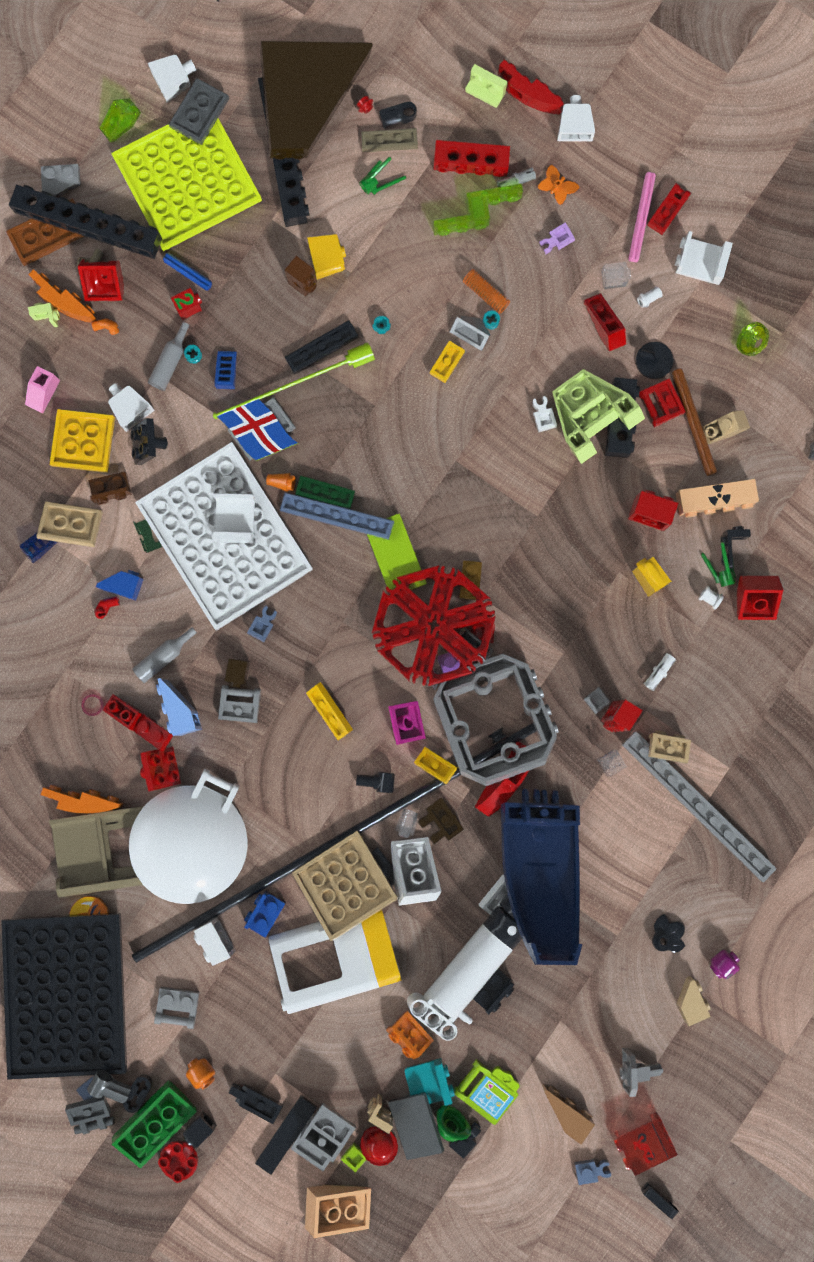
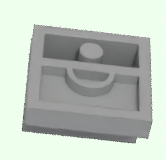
M322 1103L316 1114H312L290 1149L324 1171L330 1161L334 1162L354 1132L356 1125Z

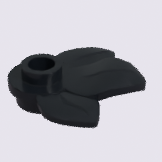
M665 914L659 916L654 923L655 934L652 938L654 948L660 952L667 950L673 953L680 952L685 947L684 942L681 940L685 932L684 923H669ZM661 938L665 940L664 945L660 943Z

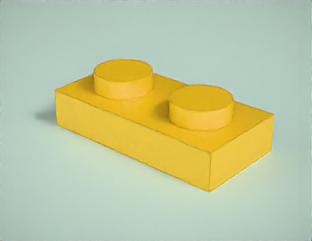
M449 341L430 370V375L446 384L464 355L465 350Z
M424 747L414 761L415 765L446 785L457 770L456 766Z

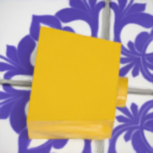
M337 234L307 237L317 280L345 270L343 257H346L344 245L340 246Z
M654 557L649 560L643 558L636 563L637 568L632 571L648 597L672 582Z

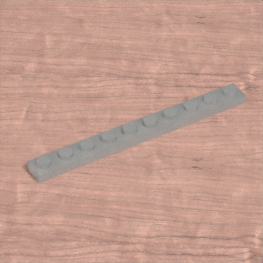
M634 731L625 740L622 746L740 862L764 883L777 868L666 760L648 757L650 744L642 736Z

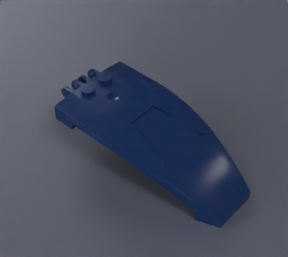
M523 789L522 803L505 802L501 804L503 870L512 913L523 942L535 965H577L582 944H579L580 864L578 826L580 825V805L559 804L557 790L552 791L551 804H548L547 791L541 790L540 794L539 789H534L533 803H529L528 789Z

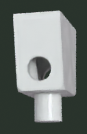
M177 55L148 63L150 71L167 103L190 87L191 84L187 75L196 71L192 60L181 64Z
M573 95L570 97V104H564L557 141H593L595 127L591 106L589 104H581L580 95Z
M115 383L109 388L113 397L109 399L108 403L120 426L126 432L155 411L132 387L127 386L122 389L118 383Z

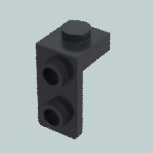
M744 526L732 527V530H726L720 537V543L724 542L730 569L733 568L732 540H746L751 537V530L744 529ZM721 556L722 565H724L723 556Z

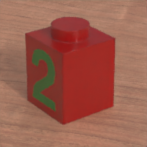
M191 288L171 297L182 320L202 311L199 305L202 301L198 293L194 294Z

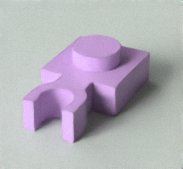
M565 222L549 232L551 238L543 239L539 243L541 246L544 244L549 245L548 248L544 249L545 254H548L552 251L553 247L556 246L560 250L575 241V238Z

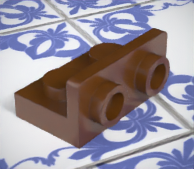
M126 471L88 480L92 494L90 499L98 505L106 504L111 499L123 500L128 495H132Z

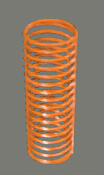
M472 269L465 276L463 283L470 289L472 288V291L474 290L478 296H481L498 314L502 313L509 305L510 300L507 297L504 298V295L502 296L498 289L495 290L489 282H486L487 280H484L478 272Z

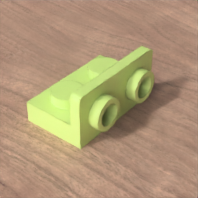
M474 64L465 92L497 108L506 93L507 81Z

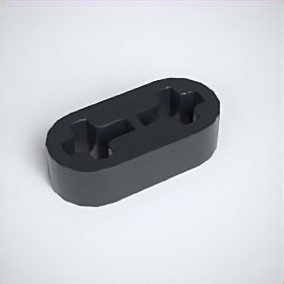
M142 1074L132 1084L128 1099L123 1103L127 1112H137L144 1103L153 1084L150 1076ZM144 1080L147 1087H144L140 1092L138 1089L140 1083ZM136 1095L138 1098L136 1104L132 1107L129 1100H132Z

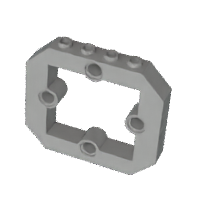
M500 654L487 659L483 664H473L476 667V671H472V674L441 682L433 700L462 776L488 786L546 764L557 739L556 733H559L556 723L551 722L549 717L552 715L548 704L544 705L542 700L544 693L541 687H537L535 683L537 676L534 669L530 670L528 664L505 654ZM514 675L524 700V712L531 717L540 741L523 748H519L515 743H506L501 748V756L475 765L466 743L470 737L469 726L466 722L457 719L450 698L475 690L479 695H487L492 691V683ZM482 680L488 682L485 687L478 686V683ZM536 702L538 707L531 709L528 707V704ZM461 728L465 730V733L462 736H457L455 734V731L457 729ZM511 750L516 753V756L507 758L505 753Z

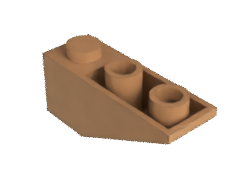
M543 1084V1090L564 1132L582 1145L595 1126L592 1120L593 1116L585 1109L581 1111L575 1107L576 1103L570 1098L566 1097L564 1099L559 1095L560 1092L552 1085L548 1087Z

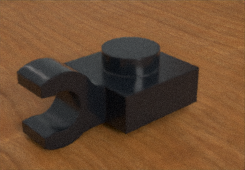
M475 1121L470 1126L471 1135L468 1139L449 1142V1147L463 1159L477 1144L473 1138L477 1137L481 1132V1126Z

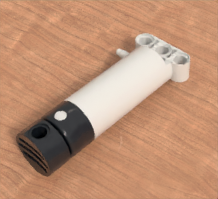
M508 894L499 903L503 908L497 906L427 992L424 995L412 993L407 999V1005L413 1016L446 1041L453 1040L456 1037L457 1027L454 1021L458 1017L468 1024L473 1022L472 1018L463 1010L522 940L512 913ZM416 1002H422L419 1007H413ZM431 1014H436L435 1018L428 1019ZM445 1026H451L449 1030L443 1031Z

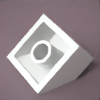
M218 917L213 918L194 930V939L198 945L203 947V955L208 963L211 962L212 966L229 959L236 951Z

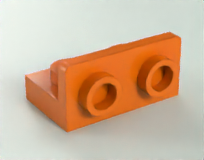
M405 1011L392 1026L386 1029L389 1033V1038L402 1047L403 1054L408 1058H419L434 1041L408 1011Z

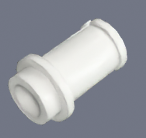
M656 286L645 294L641 293L637 298L639 306L647 308L651 302L662 297V291Z

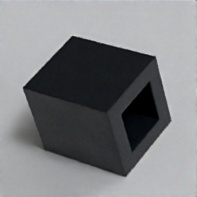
M202 1111L186 1127L183 1132L184 1139L190 1146L193 1145L197 1149L214 1132L217 1125Z

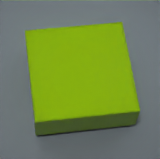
M353 1142L342 1155L341 1160L356 1173L366 1161V1158L362 1154L361 1148Z

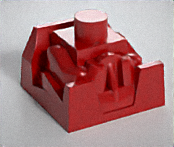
M85 259L81 260L77 267L85 301H122L124 282L120 261L85 262Z

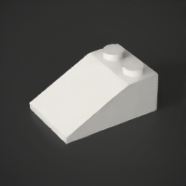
M429 838L392 841L391 853L396 895L399 898L397 899L398 904L406 905L437 900L441 893V887Z

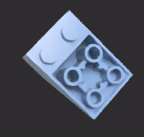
M159 678V684H156V688L164 703H161L163 713L168 716L169 721L166 724L169 733H172L173 736H182L202 730L197 710L168 680Z

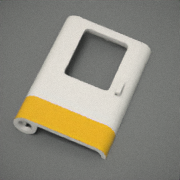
M383 910L378 911L333 940L342 971L341 978L294 992L290 990L282 954L328 940L329 938L320 922L269 936V944L283 995L281 1005L283 1011H287L288 1014L402 981Z

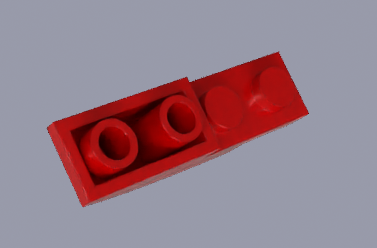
M505 59L499 64L498 75L507 81V92L536 110L550 114H561L564 102L559 95L552 93L544 82L536 79L531 84L527 76L521 75L516 67Z
M112 694L103 708L105 713L129 730L134 731L160 751L165 750L173 737L172 733H169L161 724Z
M516 743L519 748L526 747L522 743ZM511 751L508 758L515 757L516 753ZM529 771L486 786L474 807L487 817H490L501 808V804L507 802L514 794Z

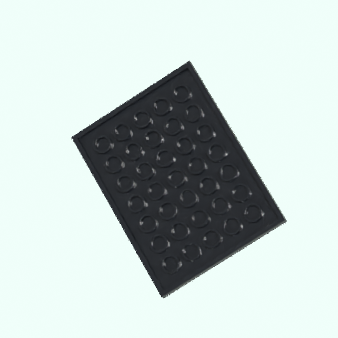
M121 913L1 920L7 1080L95 1075L98 1070H104L109 1074H126L127 1049Z

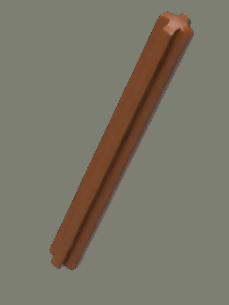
M676 369L672 372L682 405L686 411L685 414L706 475H714L717 473L683 369Z

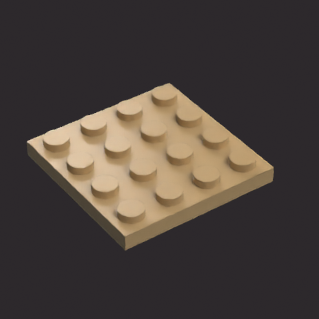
M358 831L292 872L330 941L340 937L399 899Z

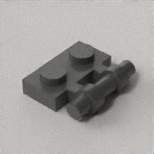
M105 1096L66 1105L65 1112L70 1125L74 1126L75 1135L80 1133L83 1135L88 1134L91 1130L99 1128L100 1130L107 1129L108 1126L115 1124L114 1117H109L111 1110Z

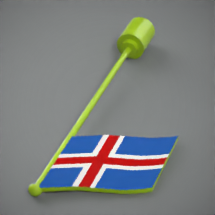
M367 342L347 350L346 360L221 412H214L213 418H219L232 431L243 449L256 461L294 446L298 443L286 433L275 415L260 399L346 363L349 366L352 365L353 368H357L374 361L375 357L372 349Z

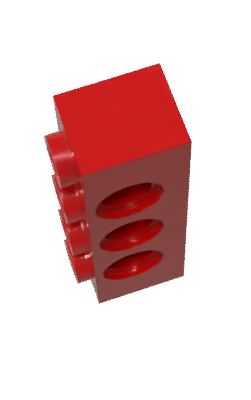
M436 140L434 170L443 173L448 171L458 174L474 173L479 176L485 174L495 177L507 176L510 146ZM454 156V157H456L457 159H456V160H451V159H449V157ZM474 158L476 161L470 162L467 159ZM486 160H493L494 163H488Z
M626 699L612 701L600 721L604 723L603 727L611 732L630 731L643 710Z

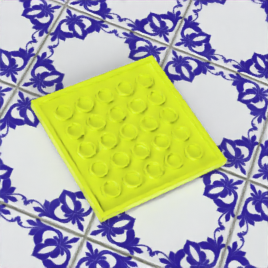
M219 118L202 145L166 125L111 153L149 226L159 231L162 237L160 246L163 251L262 201Z

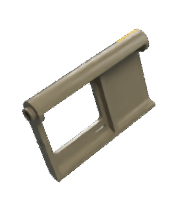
M144 806L49 820L52 828L59 875L56 879V892L59 898L143 885L132 866L120 868L113 866L109 831L132 827Z

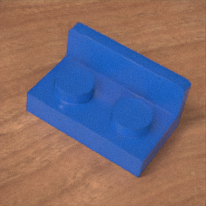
M267 891L263 895H258L254 902L256 908L253 912L249 911L244 919L246 922L244 928H250L265 938L286 902Z

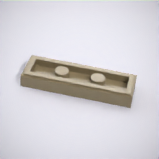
M417 128L361 132L363 152L418 149Z

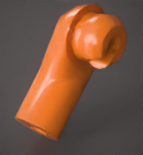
M108 318L91 322L94 332L107 329L111 335L119 333L117 322Z

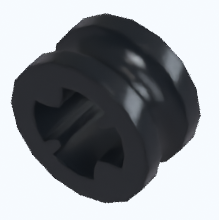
M503 727L488 735L489 738H492L493 744L507 736L506 733H503Z

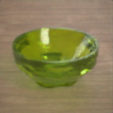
M752 322L746 325L737 338L736 346L738 351L745 356L759 354L768 344L769 331L760 322ZM762 339L760 346L755 348L757 340Z

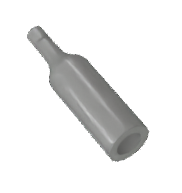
M182 322L175 338L166 343L148 380V384L161 391L166 390L183 354L182 341L190 326L186 322Z
M191 627L179 638L165 641L133 667L132 670L143 683H146L180 654L183 644L197 632Z

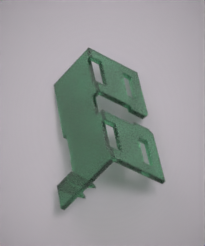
M146 520L138 523L133 521L138 535L143 536L144 540L140 538V541L146 553L162 548L160 541H154L150 525Z

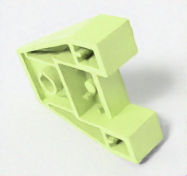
M584 369L552 391L565 441L581 464L597 453L589 438L617 418H620L629 430L645 419L640 406L630 394Z

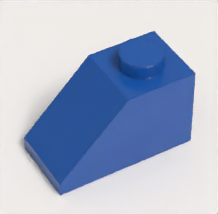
M128 570L126 573L121 571L97 583L96 587L136 601L144 579L138 577L139 573Z

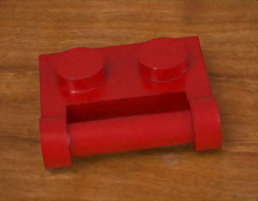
M670 378L639 392V398L643 399L653 420L652 425L654 428L686 412ZM654 393L664 414L662 417H659L649 396Z

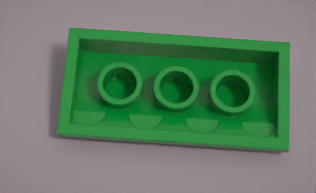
M168 1080L112 1136V1146L141 1169L197 1112V1108L179 1088Z

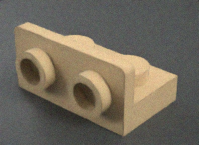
M655 731V733L648 735V739H650L648 757L688 763L691 740L685 739L684 735L673 734V736H667L664 731Z
M378 1094L376 1098L372 1097L367 1106L368 1121L389 1134L393 1128V1116L388 1109L382 1107V1095Z

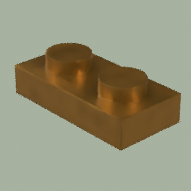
M463 560L462 573L480 589L482 562ZM462 585L460 586L459 599L476 600Z

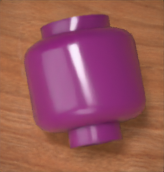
M723 949L711 958L712 965H710V968L719 979H729L740 970L738 964L740 959L733 951L729 953Z

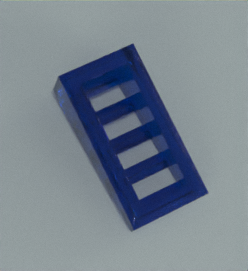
M36 533L19 545L25 556L32 563H35L58 542L46 540L48 543L45 544L41 539L37 538ZM38 542L41 548H38L35 543ZM30 547H32L35 551L33 554L29 550Z

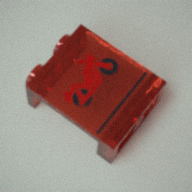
M657 1112L649 1115L652 1121L621 1136L618 1131L614 1132L617 1138L614 1140L618 1151H623L626 1157L622 1160L627 1170H632L635 1176L678 1155Z

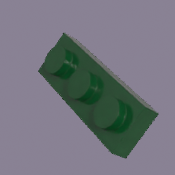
M300 475L295 494L351 509L355 491Z

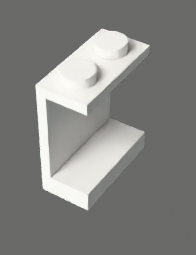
M689 231L686 238L682 237L679 246L682 251L681 255H677L674 266H677L676 273L719 285L724 277L733 243L725 241L723 246L720 247L691 239L693 232Z
M220 491L219 494L214 493V498L216 499L215 532H212V540L223 543H253L255 497L253 494L247 491H239V494H231L230 491Z

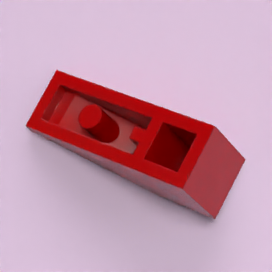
M600 293L585 299L584 304L608 351L610 352L626 345V329Z

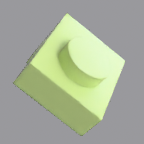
M36 303L28 307L29 315L34 320L49 318L50 323L54 327H58L60 315L58 309H55L51 303Z

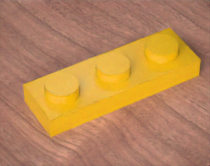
M321 682L306 692L337 740H340L353 730Z

